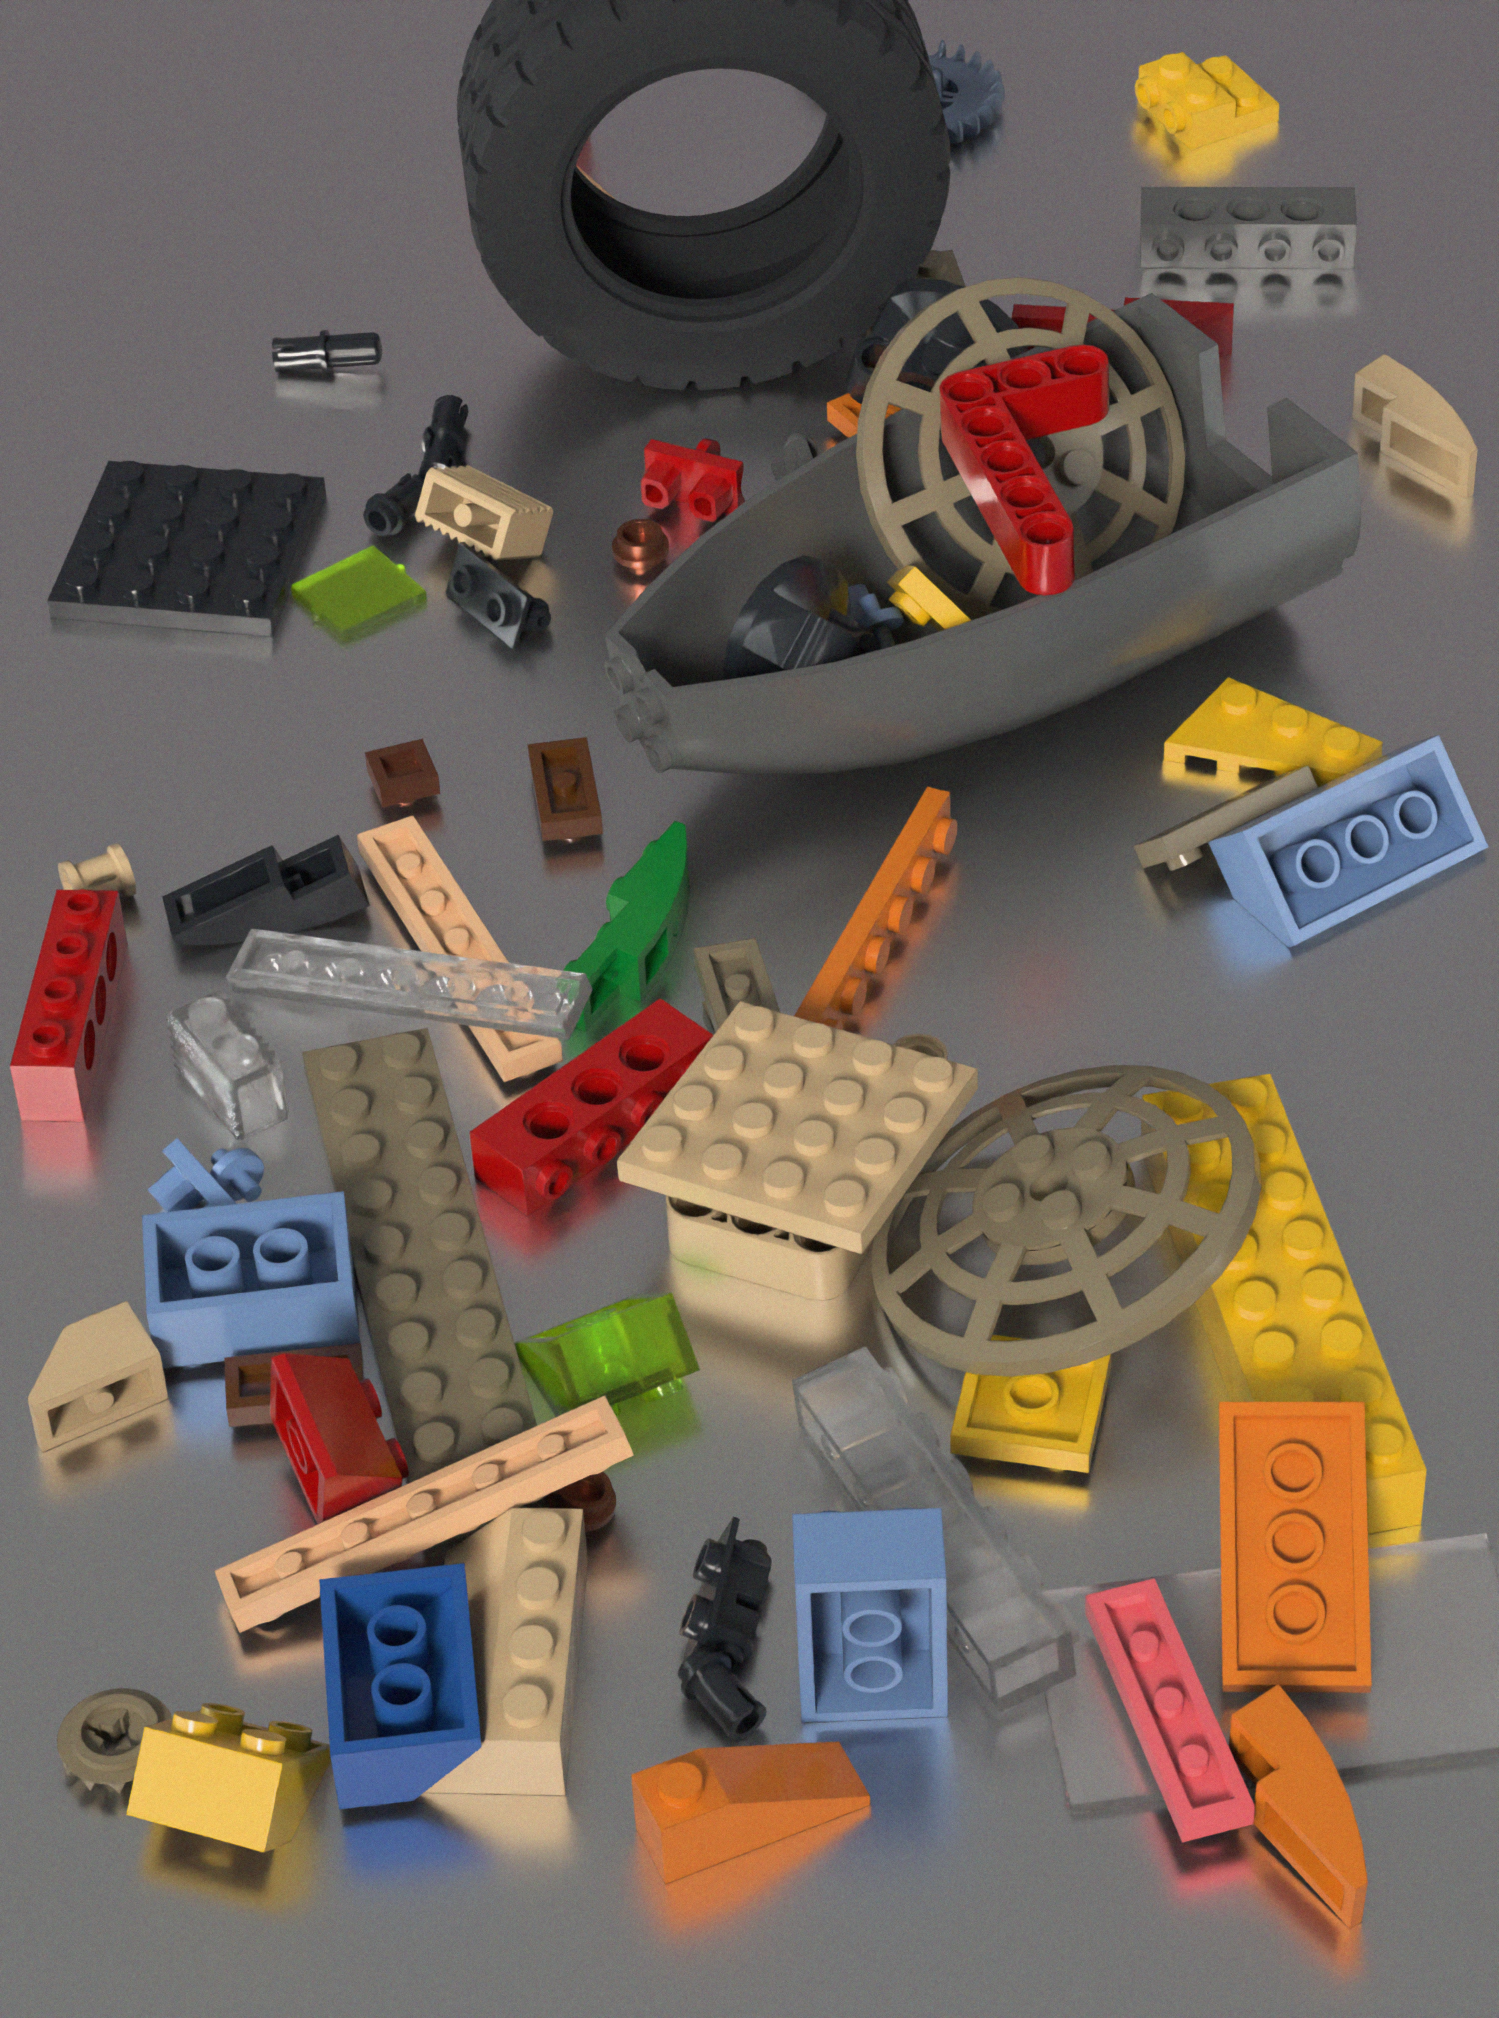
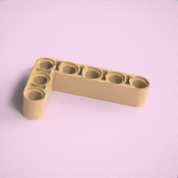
M919 1033L906 1035L893 1044L948 1060L946 1046L938 1038L931 1035ZM666 1195L669 1247L677 1260L807 1299L824 1301L844 1294L850 1287L874 1240L873 1238L863 1254H859Z

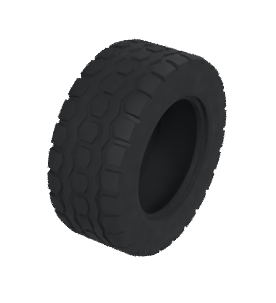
M492 0L466 52L462 67L463 75L459 81L457 95V122L471 230L477 250L481 254V261L498 292L526 326L539 337L543 336L550 346L581 365L588 361L593 370L627 382H632L637 375H640V380L645 386L663 389L685 390L689 381H695L698 390L740 386L741 377L746 376L750 378L753 384L792 373V363L796 361L801 362L807 367L842 348L843 336L851 340L859 337L874 325L887 298L896 286L914 280L919 264H924L933 246L949 193L951 173L949 167L951 160L949 135L928 53L922 39L921 29L908 0ZM705 69H739L757 72L792 85L805 93L827 113L822 131L815 145L791 175L775 188L755 200L717 213L672 216L636 209L602 192L576 166L584 144L593 130L610 111L644 87L681 73Z

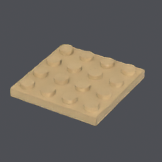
M740 1001L618 1158L619 1181L863 1254L977 1091L978 1071L977 1068L941 1057H935Z

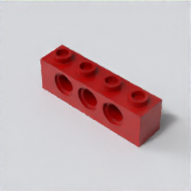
M56 890L10 1063L22 1121L85 1122L128 947L118 891Z
M661 998L471 1130L470 1141L475 1178L528 1217L550 1200H555L562 1196L572 1184L596 1167L608 1163L618 1151L630 1144L710 1041L713 1034Z

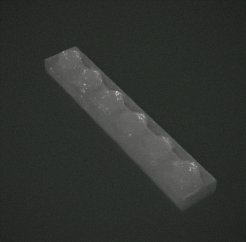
M251 929L226 976L235 993L567 1040L570 1039L593 990L585 973Z

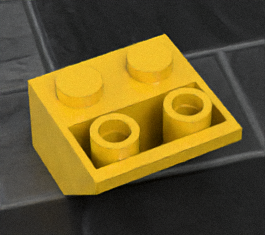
M203 1703L201 1710L196 1712L176 1711L172 1719L144 1727L126 1815L257 1851H269L291 1842L331 1762L330 1744L311 1740L313 1730L304 1725L286 1721H270L268 1728L244 1722L245 1712L243 1710L224 1704Z

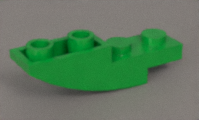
M674 821L658 840H653L646 846L641 858L626 875L618 877L611 885L606 899V907L610 913V922L602 925L591 945L577 960H571L565 966L560 976L559 993L562 995L564 1024L586 1032L619 994L642 1002L663 974L680 941L688 914L690 885L685 824Z

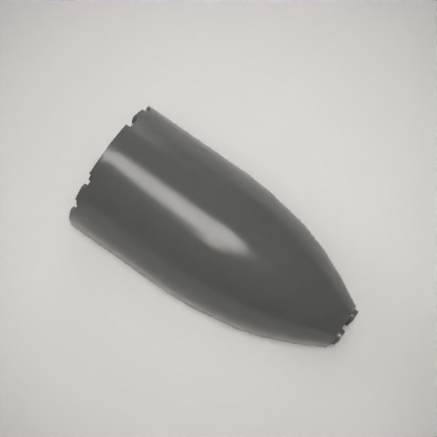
M1153 293L1148 294L1113 312L1137 333L1156 358L1171 388L1181 420L1185 450L1184 489L1176 523L1171 535L1151 544L1158 527L1134 513L1131 522L1117 542L1101 557L1091 562L1093 572L1074 580L1072 586L1064 592L1047 596L1036 595L1026 591L1020 585L1016 576L1005 573L990 606L1001 609V611L940 632L929 622L924 627L913 624L901 612L904 619L903 624L890 632L895 646L837 662L725 680L723 668L727 642L739 612L758 584L784 562L803 555L823 559L837 567L847 580L848 587L865 584L868 593L876 595L881 609L895 607L888 600L895 590L887 581L895 574L898 568L887 556L869 520L860 491L856 460L857 434L753 495L700 536L648 585L605 633L610 659L604 663L605 673L621 704V707L614 710L616 724L623 737L629 743L639 740L645 749L649 762L658 773L669 769L732 774L834 773L905 763L1013 731L1084 703L1343 573V561L1355 554L1360 536L1361 495L1358 452L1291 400L1285 398L1267 407L1272 476L1269 475L1226 440L1218 344ZM1098 318L1088 322L1083 344L1102 349L1107 354L1109 364L1125 383L1130 394L1132 395L1151 386L1142 366L1124 342ZM1035 347L1011 358V360L1052 351L1053 349ZM1109 391V405H1112L1116 401ZM1158 408L1140 417L1144 429L1147 453L1146 474L1142 490L1165 503L1168 491L1169 450L1165 422L1161 409ZM904 409L884 420L883 461L886 484L892 503L925 489L921 479L918 457L919 427L922 416ZM1123 425L1101 436L1103 443L1102 468L1127 481L1129 476L1130 449L1126 426ZM940 427L939 458L941 473L945 481L960 473L943 444ZM1036 438L1026 440L1039 465L1042 466L1045 459L1043 445ZM1093 492L1088 501L1075 512L1086 544L1091 542L1105 529L1119 507V504L1096 492ZM972 495L953 503L957 512L968 526L982 539L991 544L994 535ZM935 512L902 525L910 543L928 566L953 588L968 595L983 563L973 558L952 539L939 522Z

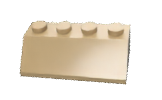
M510 1508L446 1552L445 1565L465 1563L482 1747L424 1793L566 1795L588 1570L583 1509Z

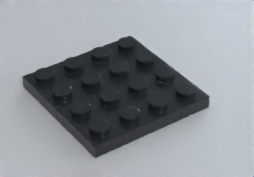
M108 461L47 600L50 618L273 637L326 497L324 477L301 476L295 473L248 472L242 469L196 468L189 465L171 466L145 464L135 461Z

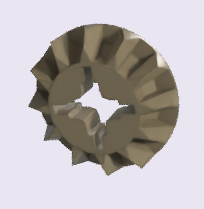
M129 1688L105 1690L79 1702L65 1716L57 1735L58 1753L68 1777L77 1776L81 1778L90 1791L100 1784H108L120 1794L125 1783L134 1780L144 1727L172 1719L168 1708L153 1695ZM128 1731L131 1747L119 1745L113 1753L106 1755L104 1740L116 1741L122 1733L126 1734Z

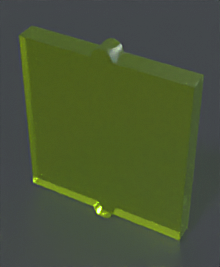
M374 545L290 585L291 594L311 611L312 620H321L343 641L427 600L426 590L406 574L405 566L394 564Z

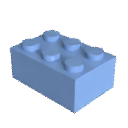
M344 1191L142 1215L146 1314L151 1340L160 1353L163 1368L224 1361L225 1357L360 1343L354 1267Z
M901 1507L893 1510L851 1512L828 1510L819 1513L792 1514L801 1723L948 1717L947 1591L942 1508L914 1509Z

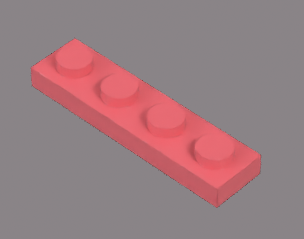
M1155 1578L1086 1595V1617L1181 1841L1186 1842L1253 1825L1255 1805Z

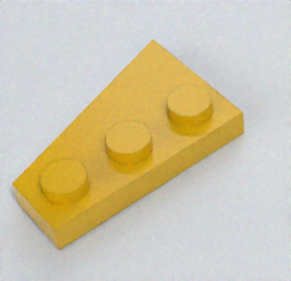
M1228 677L1164 742V760L1185 764L1189 755L1217 760V770L1239 773L1242 765L1273 770L1276 776L1309 766L1319 788L1382 757L1383 742Z

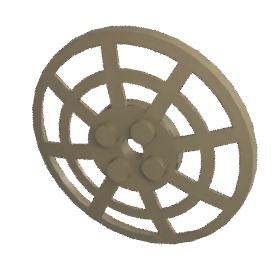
M1023 277L987 280L952 291L924 307L898 331L880 356L866 386L858 418L856 460L860 491L870 523L887 556L899 571L906 565L915 566L971 620L1001 611V609L990 606L991 601L1004 574L1008 573L1014 576L1015 574L995 537L991 544L986 542L968 526L957 512L953 503L971 496L961 475L958 474L945 481L943 480L939 458L941 427L939 386L947 376L972 369L982 360H985L987 365L1011 360L1006 349L1012 347L1036 346L1056 350L1074 345H1084L1090 313L1124 342L1142 366L1151 386L1131 395L1125 383L1109 364V391L1116 403L1109 405L1107 416L1100 422L1036 438L1041 442L1045 451V459L1041 468L1073 524L1074 580L1093 572L1091 562L1101 557L1117 542L1131 522L1134 513L1158 527L1151 544L1171 535L1181 503L1185 470L1182 425L1171 388L1156 358L1137 333L1111 309L1083 292L1052 281ZM1016 294L1052 297L1064 301L1067 305L1062 331L1058 333L1052 330L1022 328L997 333L979 301L995 296ZM957 312L975 343L965 348L947 365L936 380L931 392L897 381L904 363L922 338L943 319ZM888 404L922 416L919 427L918 457L921 479L925 489L892 503L887 488L883 461L884 420ZM1158 408L1161 409L1165 422L1169 450L1168 491L1165 503L1142 490L1146 474L1147 453L1144 429L1140 417ZM1123 425L1126 426L1130 449L1129 476L1127 481L1102 468L1103 443L1101 436ZM1093 492H1096L1119 504V507L1105 529L1091 542L1086 544L1075 512L1088 501ZM935 512L939 522L952 539L973 558L983 563L968 595L953 588L928 566L910 543L902 525Z
M1109 1065L1078 1069L1041 1079L1009 1092L971 1113L947 1132L875 1235L872 1243L871 1275L877 1299L897 1334L918 1353L943 1366L972 1374L1012 1377L1050 1373L1086 1364L1127 1348L1162 1328L1194 1304L1223 1274L1242 1247L1255 1218L1261 1191L1260 1159L1249 1129L1232 1103L1207 1083L1178 1071L1153 1066ZM1109 1087L1104 1093L1090 1092L1068 1095L1083 1090ZM1142 1087H1155L1175 1091L1206 1103L1214 1110L1218 1117L1177 1125L1168 1114L1156 1105L1132 1096ZM1089 1108L1072 1128L1055 1129L1039 1134L1033 1122L1037 1118L1053 1113ZM1117 1111L1126 1112L1138 1117L1156 1130L1121 1143H1117L1113 1138L1101 1132ZM1009 1132L1015 1146L1001 1155L989 1168L964 1169L979 1152ZM1228 1137L1232 1151V1175L1227 1198L1220 1213L1218 1214L1184 1202L1191 1175L1190 1152L1187 1145ZM964 1145H966L960 1152H958V1153L950 1160V1162L947 1164V1166L944 1168V1170L936 1171V1170H937L945 1161H947L957 1150H959L961 1147H963ZM1167 1151V1173L1161 1193L1157 1194L1135 1188V1178L1129 1163ZM974 1192L972 1201L973 1214L939 1235V1217L946 1195L948 1193ZM928 1195L920 1218V1243L922 1248L890 1274L888 1257L896 1229L913 1198ZM1127 1213L1145 1217L1127 1238L1107 1253L1097 1257L1093 1247L1112 1233ZM1169 1225L1205 1237L1198 1248L1171 1276L1143 1297L1123 1308L1121 1307L1108 1278L1120 1272L1144 1254L1162 1236ZM980 1235L983 1236L992 1252L996 1254L985 1278L960 1268L948 1257ZM1068 1259L1073 1269L1063 1274L1043 1279L1013 1282L1020 1264L1044 1265ZM932 1269L935 1276L949 1289L969 1299L976 1300L966 1332L964 1336L945 1332L922 1320L904 1304L900 1295ZM1083 1290L1096 1318V1321L1077 1329L1041 1338L1013 1341L991 1340L1003 1305L1042 1303L1070 1296Z

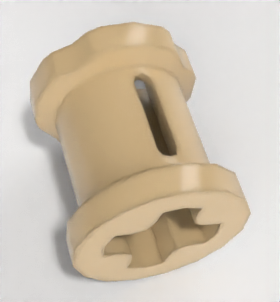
M118 843L109 845L107 853L76 864L69 860L58 864L64 890L118 891L119 894L122 893L125 897L136 894V882L132 868L121 845Z

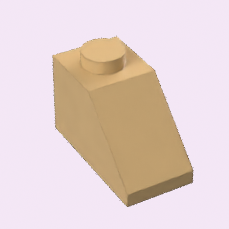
M125 1301L65 1326L27 1399L37 1444L41 1451L45 1452L169 1398L160 1353L129 1303Z

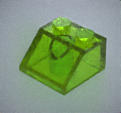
M672 1292L635 1294L514 1342L519 1360L556 1417L604 1395L617 1417L622 1414L618 1403L640 1394L643 1395L645 1403L673 1395L684 1389L680 1378L700 1370Z

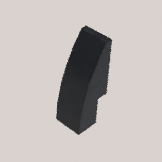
M339 835L285 860H282L275 847L271 845L162 896L171 935L177 945H217L256 941L291 934L337 920L370 906L359 866Z

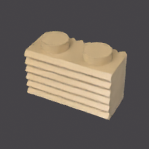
M468 465L465 468L462 466L458 468L452 466L451 469L448 467L444 469L440 467L434 469L431 467L426 473L415 513L418 523L424 522L426 527L433 526L434 531H441L442 535H450L451 540L458 539L459 542H465L469 547L475 548L477 553L483 552L485 557H492L493 561L536 558L540 556L553 516L552 507Z

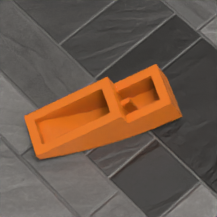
M1278 1684L1232 1714L1228 1746L1238 1767L1256 1785L1254 1825L1345 1925L1352 1929L1362 1922L1368 1879L1362 1839L1351 1801L1328 1751L1308 1719Z

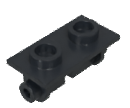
M459 542L445 592L449 597L512 649L517 648L521 632L542 631L550 624L551 614L547 602L541 598H534L526 590L518 587L514 580L499 569L498 563L493 561L491 557L480 556L465 542Z
M734 1516L718 1541L708 1538L700 1550L693 1571V1578L702 1582L699 1595L694 1594L689 1601L679 1630L680 1635L689 1638L684 1660L696 1650L710 1647L714 1652H723L731 1659L732 1666L730 1670L740 1668L742 1662L747 1661L751 1657L760 1617L759 1612L738 1605L736 1601L758 1609L764 1599L768 1576L772 1566V1559L767 1553L768 1550L765 1544L754 1539L744 1541L736 1539L740 1519Z

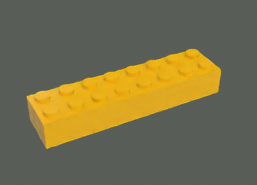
M1271 1074L1210 1083L1208 1085L1226 1097L1244 1119L1260 1159L1261 1191L1256 1215L1242 1247L1223 1274L1195 1302L1230 1401L1365 1402L1368 1534L1421 1525L1427 1469ZM1168 1090L1142 1095V1100L1156 1105L1168 1114L1177 1125L1218 1117L1214 1110L1206 1103L1179 1092ZM1141 1119V1135L1156 1131ZM1228 1137L1187 1145L1190 1152L1191 1175L1184 1202L1218 1214L1220 1213L1227 1198L1232 1175V1151ZM1167 1151L1144 1158L1155 1193L1157 1194L1161 1193L1165 1182ZM1169 1225L1168 1229L1182 1265L1198 1248L1205 1237Z

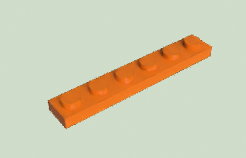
M927 786L794 1017L843 1030L849 1015L857 1016L865 1000L869 980L873 974L880 975L884 970L889 956L890 943L896 933L903 934L906 931L911 919L915 899L919 893L926 894L929 891L934 878L935 864L941 854L948 855L953 848L958 825L956 819L950 818V792Z

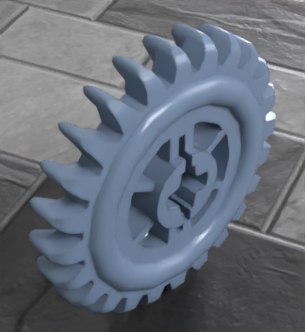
M941 40L938 51L934 55L928 54L941 101L949 140L952 144L963 142V136L974 137L980 133V129L988 128L993 123V119L1002 111L1005 91L1001 73L998 70L994 71V65L991 60H987L982 66L981 54L979 51H976L970 61L965 63V48L962 44L959 45L955 56L947 58L946 44L944 40Z

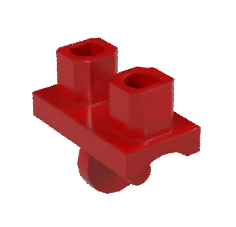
M703 438L694 450L651 439L644 448L645 473L641 479V494L644 505L663 509L672 500L688 503L689 511L696 518L714 522L723 512L730 514L745 502L741 490L744 471L743 461L722 457L720 444L717 440Z

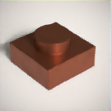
M423 738L365 752L367 772L382 808L440 794L439 776Z

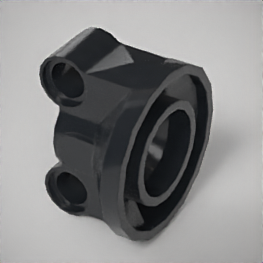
M920 278L896 286L879 313L872 333L862 338L855 347L845 382L847 391L854 400L862 404L866 386L873 373L867 368L876 367L880 356L898 331L924 307L952 291L964 288L963 286L945 280ZM988 299L979 301L997 333L1019 329L1018 325L998 305ZM957 312L943 319L922 338L904 363L897 381L931 392L936 380L947 365L965 348L975 343ZM1028 346L1012 347L1006 350L1010 358H1013L1028 351ZM982 360L972 369L987 366L985 360Z
M803 555L782 563L764 578L740 610L727 642L723 668L724 679L750 677L837 662L881 650V643L872 634L874 631L850 618L851 604L848 583L837 567L823 559Z

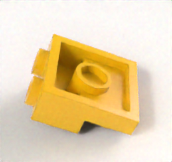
M1184 52L1164 55L1158 60L1139 66V77L1135 83V93L1138 102L1144 109L1152 113L1169 133L1174 134L1190 150L1279 121V103L1226 55L1211 57L1202 63L1196 64Z

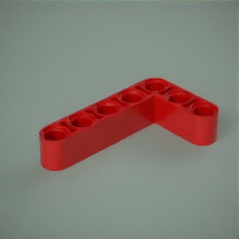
M1090 345L1069 346L957 372L947 376L939 386L943 444L1020 585L1026 591L1036 595H1056L1072 586L1075 579L1074 528L1071 519L1026 440L1100 422L1107 416L1109 412V361L1107 354L1102 349Z

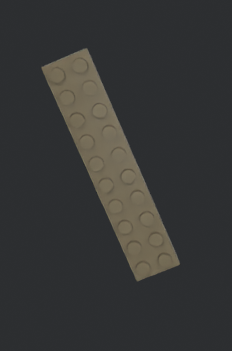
M428 1028L302 1052L305 1074L334 1192L344 1191L355 1278L394 1437L400 1444L408 1465L409 1477L405 1478L406 1484L537 1426ZM546 1495L537 1502L525 1504L518 1508H547ZM494 1519L481 1524L470 1532L456 1535L428 1549L460 1543Z

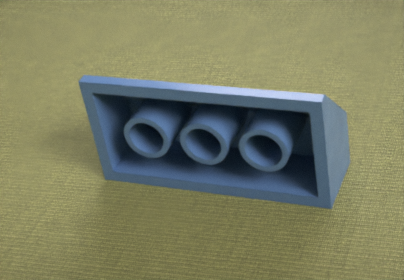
M1439 735L1402 746L1208 842L1233 898L1287 947L1295 946L1489 847Z

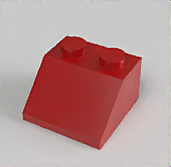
M283 1353L271 1358L270 1417L317 1524L402 1487V1479L409 1477L404 1453L396 1438L385 1440L376 1420L382 1417V1409L375 1388L368 1378L361 1381L358 1380L349 1358Z

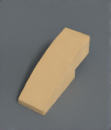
M1385 354L1356 372L1352 418L1381 434L1380 452L1465 499L1473 495L1478 449L1468 428L1454 408L1431 385L1412 370Z

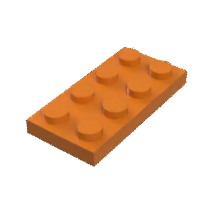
M1219 1402L1222 1692H1267L1279 1684L1285 1692L1370 1693L1372 1680L1365 1402Z

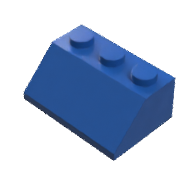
M465 1563L319 1579L330 1757L339 1809L414 1801L482 1747Z

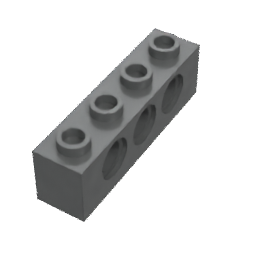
M1141 187L1140 268L1354 269L1357 231L1355 187Z

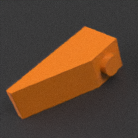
M839 1741L699 1748L631 1774L636 1830L665 1884L870 1805V1795Z

